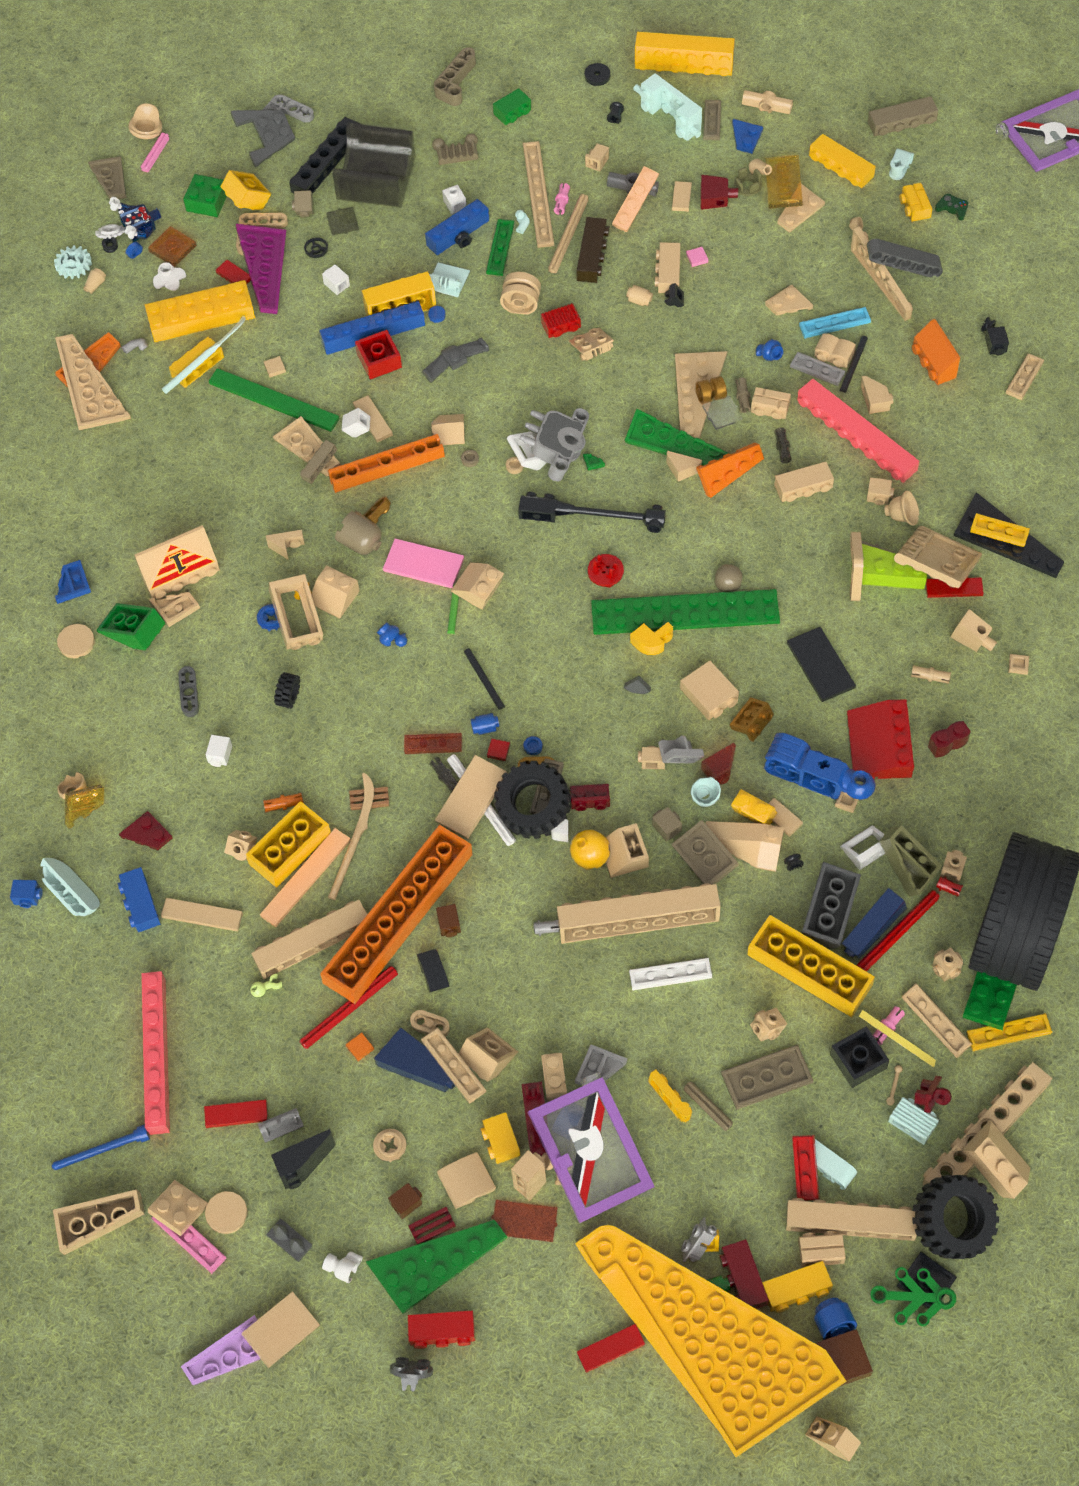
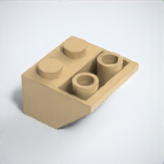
M637 823L618 828L606 837L610 844L608 849L610 855L606 865L611 878L649 867V857Z

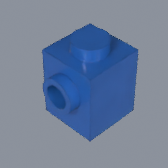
M13 880L10 899L14 905H19L23 908H30L31 905L37 906L38 899H42V888H40L36 880Z

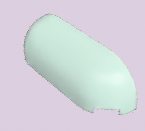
M54 858L42 859L41 866H43L44 875L42 880L44 884L73 915L87 916L98 909L100 902L97 896L68 865Z

